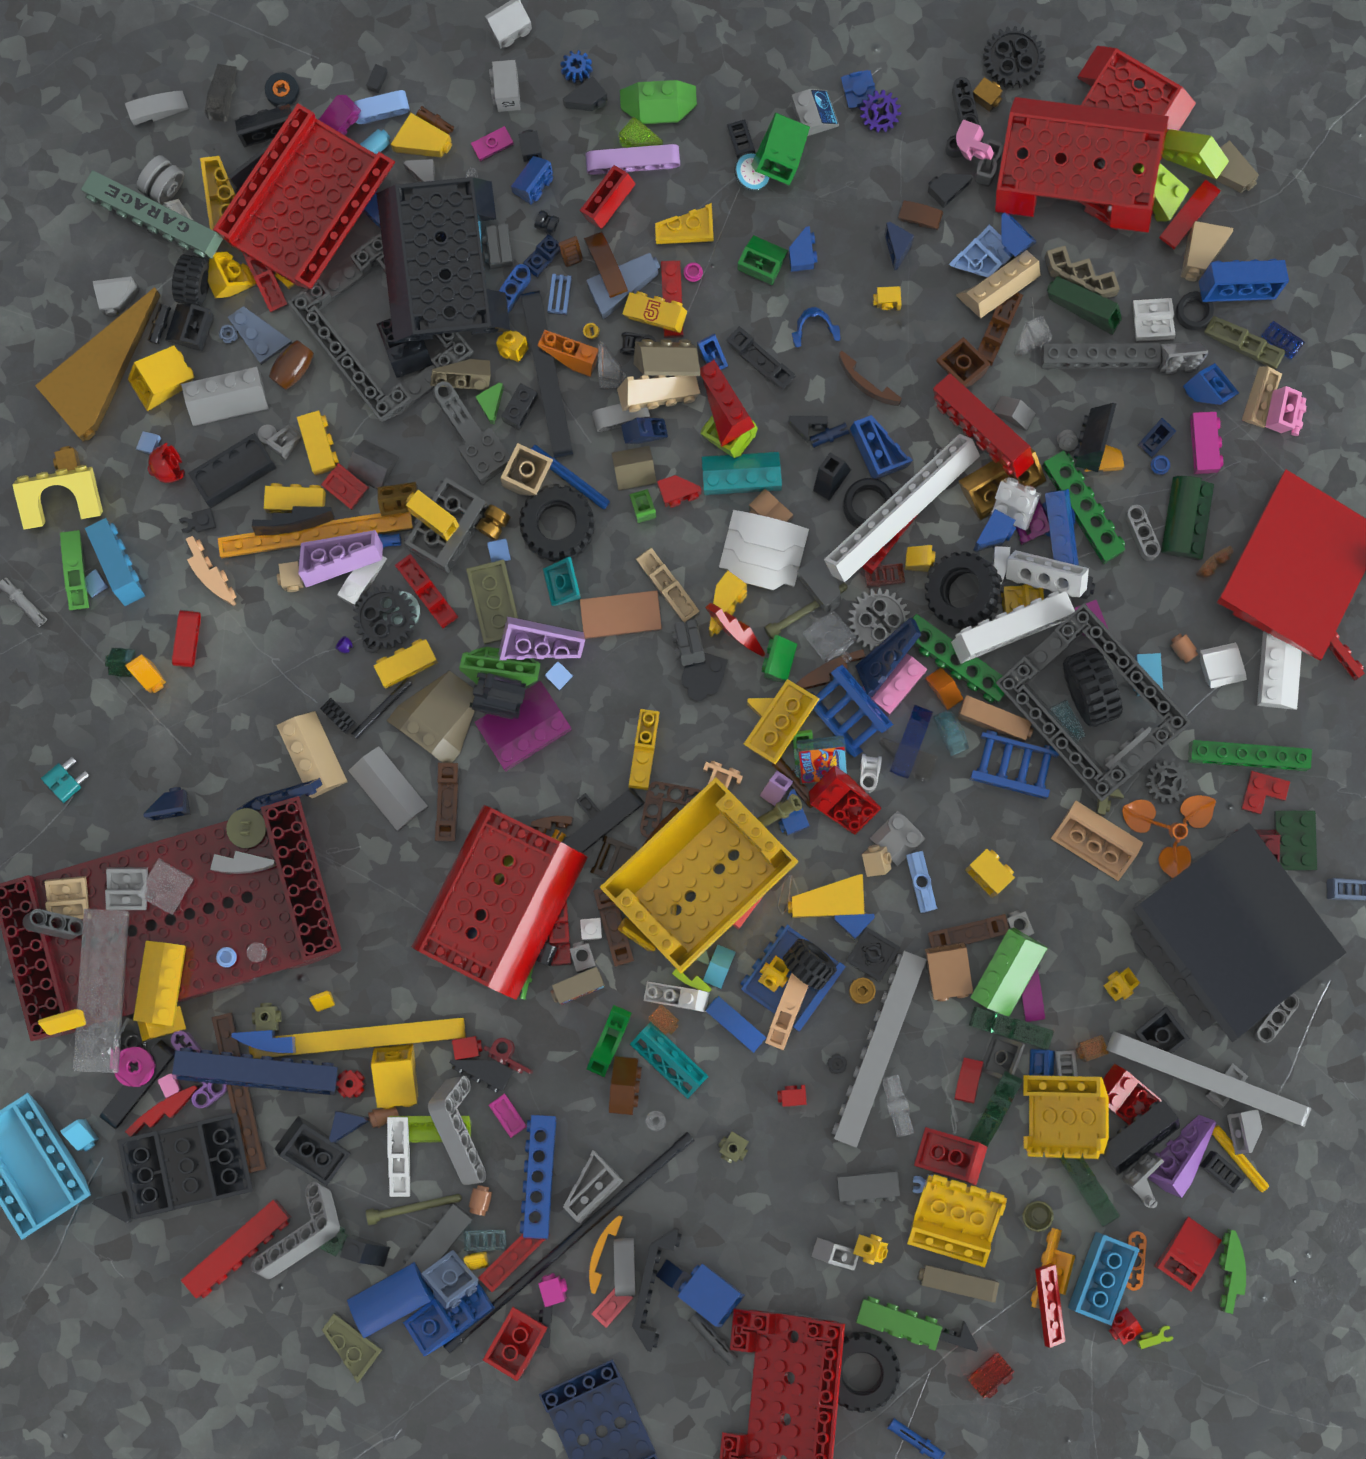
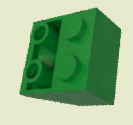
M753 235L738 261L737 270L773 285L788 254V250Z
M778 635L774 636V640H769L767 654L770 655L769 658L764 659L762 666L765 679L780 683L786 682L789 678L797 643Z

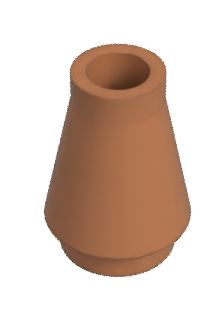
M396 1106L391 1109H372V1112L368 1113L372 1128H380L387 1124V1117L399 1116Z

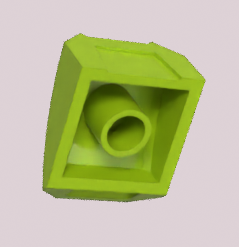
M712 415L702 427L700 434L715 446L736 458L742 455V452L752 439L755 438L758 428L752 420L755 425L754 428L721 447Z

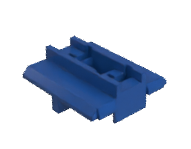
M871 70L858 71L841 77L848 108L864 106L865 104L862 102V99L868 100L867 94L874 95L875 83L873 82Z

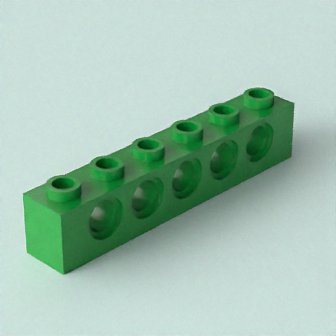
M1063 450L1044 461L1042 467L1056 490L1069 489L1075 521L1101 563L1105 564L1125 551V542L1121 536L1116 535L1114 531L1115 526L1112 521L1106 519L1103 506L1100 503L1097 504L1093 498L1095 496L1093 490L1083 482L1085 480L1080 470L1075 469L1073 465L1074 460L1071 455L1066 454ZM1060 470H1067L1070 476L1067 478L1062 477ZM1070 487H1078L1080 493L1073 494L1070 491ZM1083 502L1089 504L1090 510H1083L1080 504ZM1091 519H1097L1100 522V526H1092ZM1101 536H1108L1110 538V543H1103L1101 541Z
M918 614L912 617L916 621L920 632L925 633L928 637L927 642H921L918 638L914 643L923 656L927 658L929 656L935 660L934 663L942 669L946 667L951 671V676L959 681L961 679L967 683L966 686L972 691L976 692L978 690L983 694L982 698L992 704V702L997 703L1001 700L1005 693L996 684L1003 677L1000 673L977 657L961 664L959 661L958 665H953L950 661L951 656L956 655L951 643L953 640ZM935 644L943 646L944 651L942 654H938L935 651ZM967 667L975 669L974 677H970L967 674ZM984 678H988L991 681L990 688L983 686L982 681Z
M1192 740L1189 743L1188 752L1189 763L1308 771L1311 769L1312 749L1214 741Z

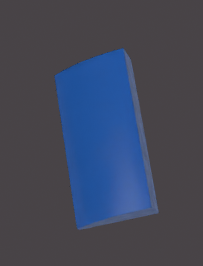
M413 1262L349 1298L347 1302L362 1337L366 1338L431 1302L435 1296L421 1277V1272L417 1265Z

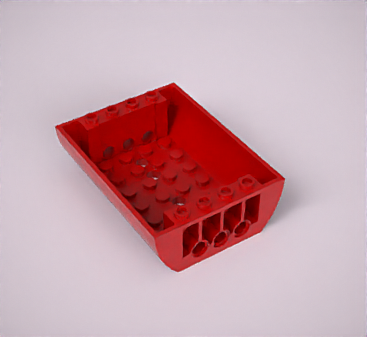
M483 805L411 947L459 973L517 1000L588 857L538 830ZM507 856H512L514 859L513 864L506 867L504 859ZM498 874H503L504 882L497 885L495 877ZM485 910L486 918L479 921L476 916L478 911ZM471 928L477 930V936L473 939H470L467 935Z

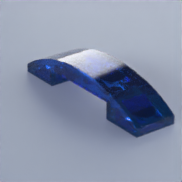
M914 705L889 772L907 779L909 778L933 711Z

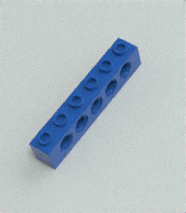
M531 1115V1120H527V1132H530V1140H526L525 1152H529V1157L524 1162V1172H527V1181L523 1180V1193H526V1201H522L521 1213H525L524 1221L520 1222V1233H523L524 1238L548 1240L556 1116ZM540 1131L546 1133V1139L542 1142L535 1140V1135ZM543 1152L545 1154L544 1160L536 1162L534 1160L535 1153ZM535 1172L543 1173V1180L541 1182L533 1181L532 1176ZM534 1192L542 1194V1199L538 1203L531 1201V1196ZM534 1212H538L541 1215L538 1223L530 1222V1215Z

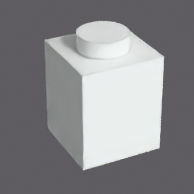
M600 918L580 920L583 941L603 939Z

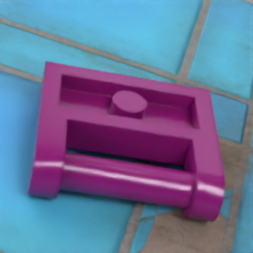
M1040 499L1029 525L1032 533L1027 535L1025 530L1015 526L1020 536L1019 541L1021 545L1050 532L1048 516Z

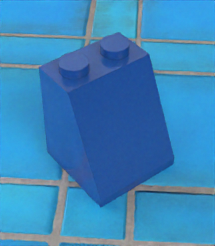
M705 1264L697 1265L690 1274L692 1278L689 1282L685 1281L680 1286L678 1297L715 1327L721 1328L733 1313V1310L742 1301L745 1294Z

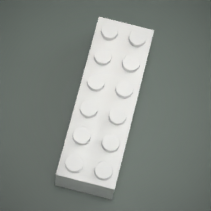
M1059 591L1049 594L1043 600L1038 598L1030 602V605L1026 607L1021 605L1014 608L1008 614L1004 612L995 616L996 618L991 621L986 619L978 623L973 629L971 626L966 627L955 635L956 638L951 643L961 664L1060 624L1075 610L1067 592L1059 593Z

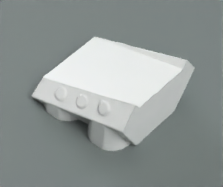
M1236 642L1200 650L1201 667L1206 683L1210 688H1219L1223 685L1247 680Z

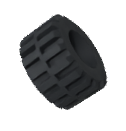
M182 254L179 257L172 277V295L175 302L197 306L203 303L209 288V261L207 258Z
M798 938L783 956L785 965L799 980L818 990L822 989L837 971L830 957L819 947L805 939Z

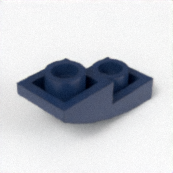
M549 234L523 262L524 265L529 267L530 273L535 277H538L560 252L559 242Z

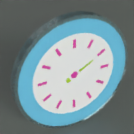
M756 153L742 155L738 158L734 167L738 183L750 191L761 190L770 180V177L755 172L751 164Z

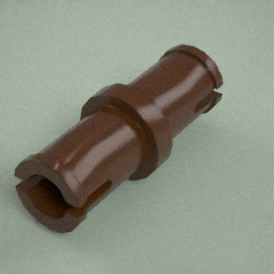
M421 106L416 113V116L448 135L454 130L453 125L441 119L439 114L435 115L427 110L424 106Z

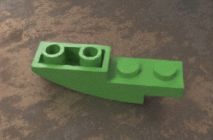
M80 530L60 532L64 581L69 610L89 608Z
M1228 1229L1222 1239V1244L1225 1245L1224 1253H1220L1219 1256L1221 1269L1228 1271V1275L1225 1274L1223 1286L1226 1287L1225 1293L1221 1295L1219 1305L1222 1307L1221 1311L1233 1314L1236 1294L1245 1295L1246 1265L1238 1235L1235 1230Z

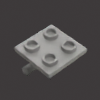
M1149 1152L1142 1155L1138 1160L1139 1163L1134 1168H1129L1121 1180L1133 1189L1146 1207L1155 1208L1157 1201L1152 1194L1147 1178L1164 1161L1162 1158Z

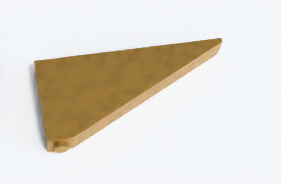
M155 287L35 385L82 441L89 440L95 435V431L98 430L161 296Z

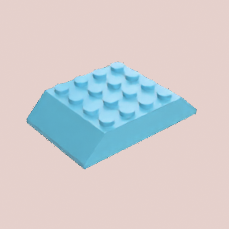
M26 1093L0 1110V1206L22 1240L91 1195L86 1179L43 1108L29 1093Z

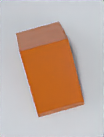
M939 668L925 678L947 711L963 700L955 681L942 668Z

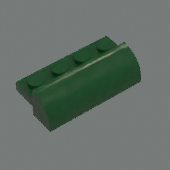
M1193 476L1173 477L1161 553L1203 560L1214 490L1213 483L1202 481V478Z

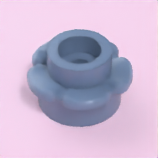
M233 325L222 326L219 331V338L224 343L235 341L238 337L236 328Z

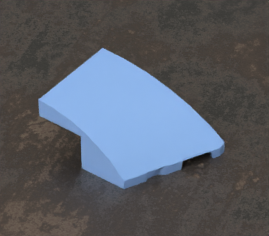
M989 224L949 265L988 278L1012 257L1003 250L1005 246L1001 243V235Z

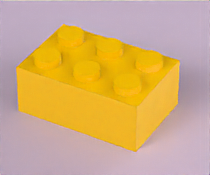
M986 849L965 871L993 898L1015 877L1012 875L1014 871L1007 864L1004 866L999 861L1000 857L995 851Z

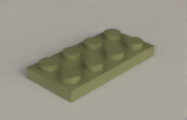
M505 560L466 569L485 645L502 640L507 616L519 619Z

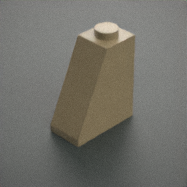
M1229 140L1220 147L1229 160L1228 164L1217 179L1210 176L1207 177L1240 193L1245 189L1249 191L1257 184L1256 180L1259 174Z

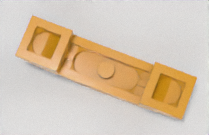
M622 1215L617 1216L605 1228L594 1248L589 1270L590 1289L593 1294H596L603 1273L595 1270L608 1234L617 1235L623 1218Z

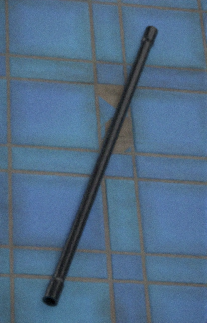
M688 1132L683 1134L667 1151L492 1302L494 1310L444 1344V1348L449 1353H452L469 1335L678 1153L693 1143L695 1140Z

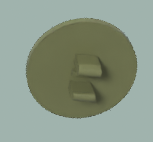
M244 808L231 815L227 822L226 830L228 838L234 845L241 848H252L264 839L266 825L263 816L259 812Z

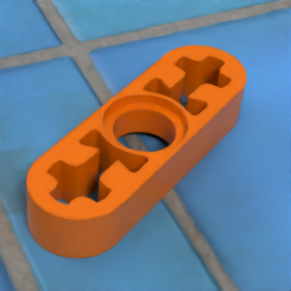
M1133 1231L1127 1237V1244L1134 1247L1135 1243L1132 1242V1238H1136V1235H1139V1238L1142 1239V1243H1138V1248L1142 1249V1253L1138 1252L1141 1262L1132 1269L1140 1270L1139 1274L1135 1272V1279L1139 1282L1135 1283L1134 1287H1131L1132 1285L1129 1282L1126 1285V1288L1132 1291L1139 1290L1142 1287L1147 1239L1139 1231ZM1131 1272L1129 1279H1132L1133 1272Z

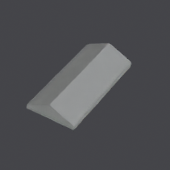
M379 746L363 756L348 770L397 831L428 807Z

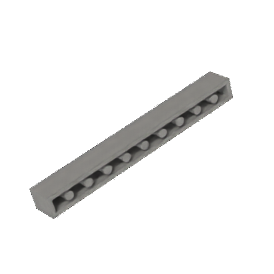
M903 951L902 955H897L894 963L897 969L895 973L891 972L887 983L890 984L888 992L884 991L880 1002L884 1004L881 1011L877 1009L873 1020L876 1022L875 1028H870L866 1039L869 1040L867 1048L863 1047L859 1058L863 1060L860 1067L856 1066L852 1077L856 1079L853 1086L849 1085L845 1096L848 1097L846 1105L843 1103L838 1114L841 1116L840 1122H835L831 1132L834 1135L833 1139L857 1148L927 959Z

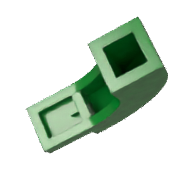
M613 1005L586 1070L605 1077L623 1038L632 1014L631 1012Z

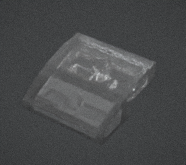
M158 858L137 896L173 915L193 881V877Z

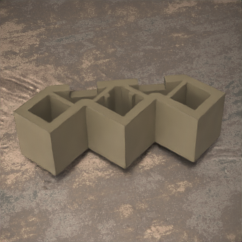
M1066 246L1048 250L1045 254L1044 259L1049 275L1053 278L1059 276L1105 298L1117 296L1120 288L1114 271L1095 276L1090 258L1071 263Z

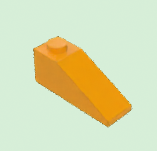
M141 654L125 665L149 693H156L164 687L165 679L155 664Z

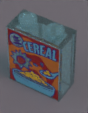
M843 735L796 741L797 748L793 749L794 761L798 760V765H795V775L800 777L801 784L817 783L834 765L848 774L846 746Z

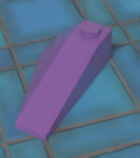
M1198 1115L1181 1130L1180 1136L1174 1141L1170 1140L1166 1143L1167 1147L1163 1151L1155 1153L1164 1162L1148 1179L1164 1191L1182 1198L1193 1182L1216 1122Z

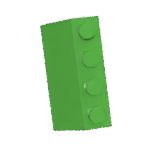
M1014 927L1008 929L970 998L990 1010L1009 1017L1048 947Z

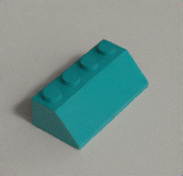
M779 452L742 454L736 458L730 455L702 456L704 495L762 492L764 489L767 491L782 490Z

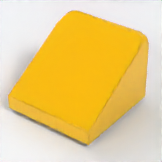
M324 991L309 998L317 1012L335 1005L330 991Z

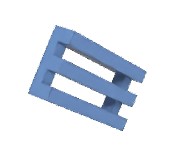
M552 274L548 313L567 315L571 276ZM556 280H559L556 308L552 309ZM563 281H567L563 310H560Z

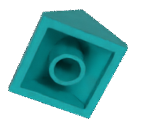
M571 557L543 568L552 606L581 599Z

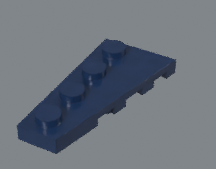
M909 618L855 666L868 696L873 697L921 636V632L914 619Z
M317 778L263 794L237 808V811L244 808L259 811L263 806L297 796L301 797L300 795L303 794L310 796L317 793L316 789L323 784L321 779Z

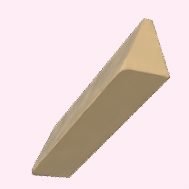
M1269 366L1259 367L1242 417L1243 421L1265 428L1272 393L1274 390H1277L1282 373Z

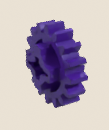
M874 90L873 96L867 94L868 100L862 99L865 105L864 107H859L863 111V114L859 116L860 118H865L863 121L864 125L869 123L868 129L872 130L875 127V131L879 132L880 128H882L886 132L887 126L894 128L893 121L899 122L896 115H901V112L897 111L901 105L895 104L898 98H891V92L885 95V90H881L880 94L877 90ZM877 98H883L879 103L872 102ZM890 104L892 106V113L889 111ZM868 108L871 110L872 113L871 118H869ZM877 108H882L884 111L883 115H878ZM882 119L888 120L883 124H878Z

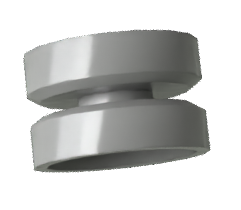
M158 155L142 170L137 180L136 188L145 196L150 195L151 200L163 205L164 202L170 201L178 192L183 183L185 173L176 165L171 166V162L164 156Z

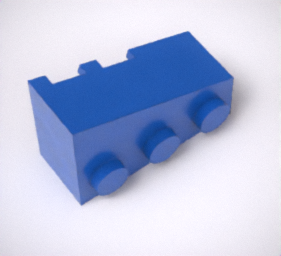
M872 415L855 421L850 427L853 438L872 478L880 479L905 469L913 461L887 435L886 430Z

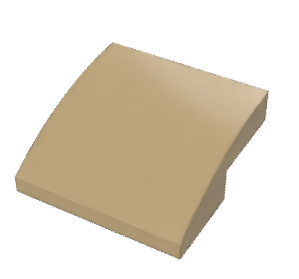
M86 876L45 881L46 911L79 919L89 918Z

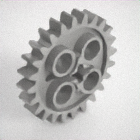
M878 588L875 594L874 590L870 589L869 596L866 592H863V599L860 597L855 598L858 604L851 603L854 610H849L848 613L852 615V618H848L846 621L852 622V625L847 628L854 630L850 636L857 635L855 642L862 641V648L869 645L868 649L872 651L874 647L876 648L908 620V618H905V615H908L910 611L903 610L907 604L901 605L902 598L895 599V592L889 595V590L886 589L882 594L881 588ZM876 601H880L883 604L881 612L877 611L874 607ZM869 607L870 610H871V612H872L875 616H873L870 612H868V611L866 610V608ZM863 614L869 617L868 625L861 623V616ZM890 615L895 616L897 620L894 626L888 622ZM881 616V623L876 624V617ZM882 624L891 630V633H888L886 628ZM876 629H880L883 632L881 639H877L874 636Z

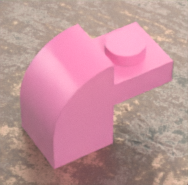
M963 120L956 134V142L963 156L970 161L973 155L982 160L984 158L991 160L994 155L991 146L980 142L984 135L981 126Z

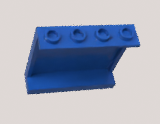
M788 924L785 928L781 926L775 935L778 937L775 943L772 944L770 942L763 951L766 953L762 960L758 958L752 966L754 969L752 975H746L740 983L743 986L741 990L773 1014L777 1011L788 981L783 988L779 986L773 992L758 981L762 976L760 970L766 962L770 964L775 956L783 960V956L798 938L807 940ZM831 956L829 957L835 964L837 971L822 989L818 990L808 986L793 1028L800 1032L846 967ZM789 971L786 976L790 978L792 972Z

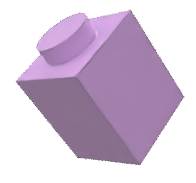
M776 771L760 797L775 806L776 803L783 799L793 781L779 771Z

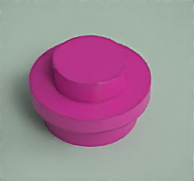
M689 263L685 266L684 277L688 281L696 282L701 279L703 270L699 264Z

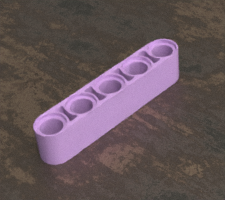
M675 144L594 150L585 154L587 173L591 175L607 174L613 165L625 172L671 169L680 166L679 146Z

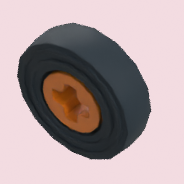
M284 72L271 75L264 87L268 101L274 106L280 104L292 105L299 95V86L295 78ZM284 86L286 91L279 93L277 88Z

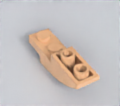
M193 536L186 538L194 555L187 559L197 577L217 597L232 606L236 605L234 598L237 596L232 587L228 588L226 584L228 578L224 570L220 571L217 567L210 569L213 565L209 557L204 556L202 551L205 549L200 539L196 540Z
M791 973L765 1041L766 1044L784 1050L808 989V985L799 980L793 973Z

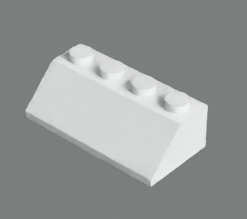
M1263 631L1257 706L1297 710L1302 651Z

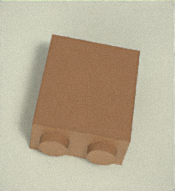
M964 943L925 949L931 995L934 1000L946 1001L949 1000V997L965 998L969 994H973L967 947Z

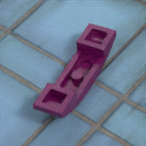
M1037 968L1021 995L1025 1022L1045 1019L1042 990Z

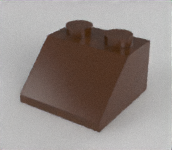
M964 337L936 359V362L948 374H952L965 387L972 386L983 377L990 366V363Z

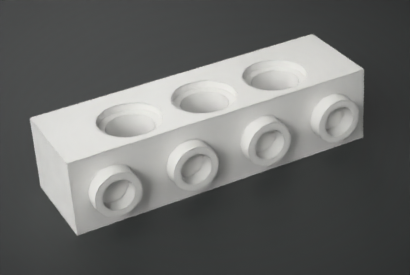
M1015 550L1008 557L1006 579L1012 580L1015 583L1028 584L1034 588L1048 589L1051 592L1059 591L1062 593L1066 591L1070 597H1081L1087 589L1089 568Z

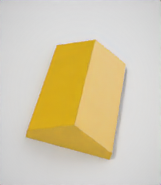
M787 679L744 742V745L776 765L819 701V698Z

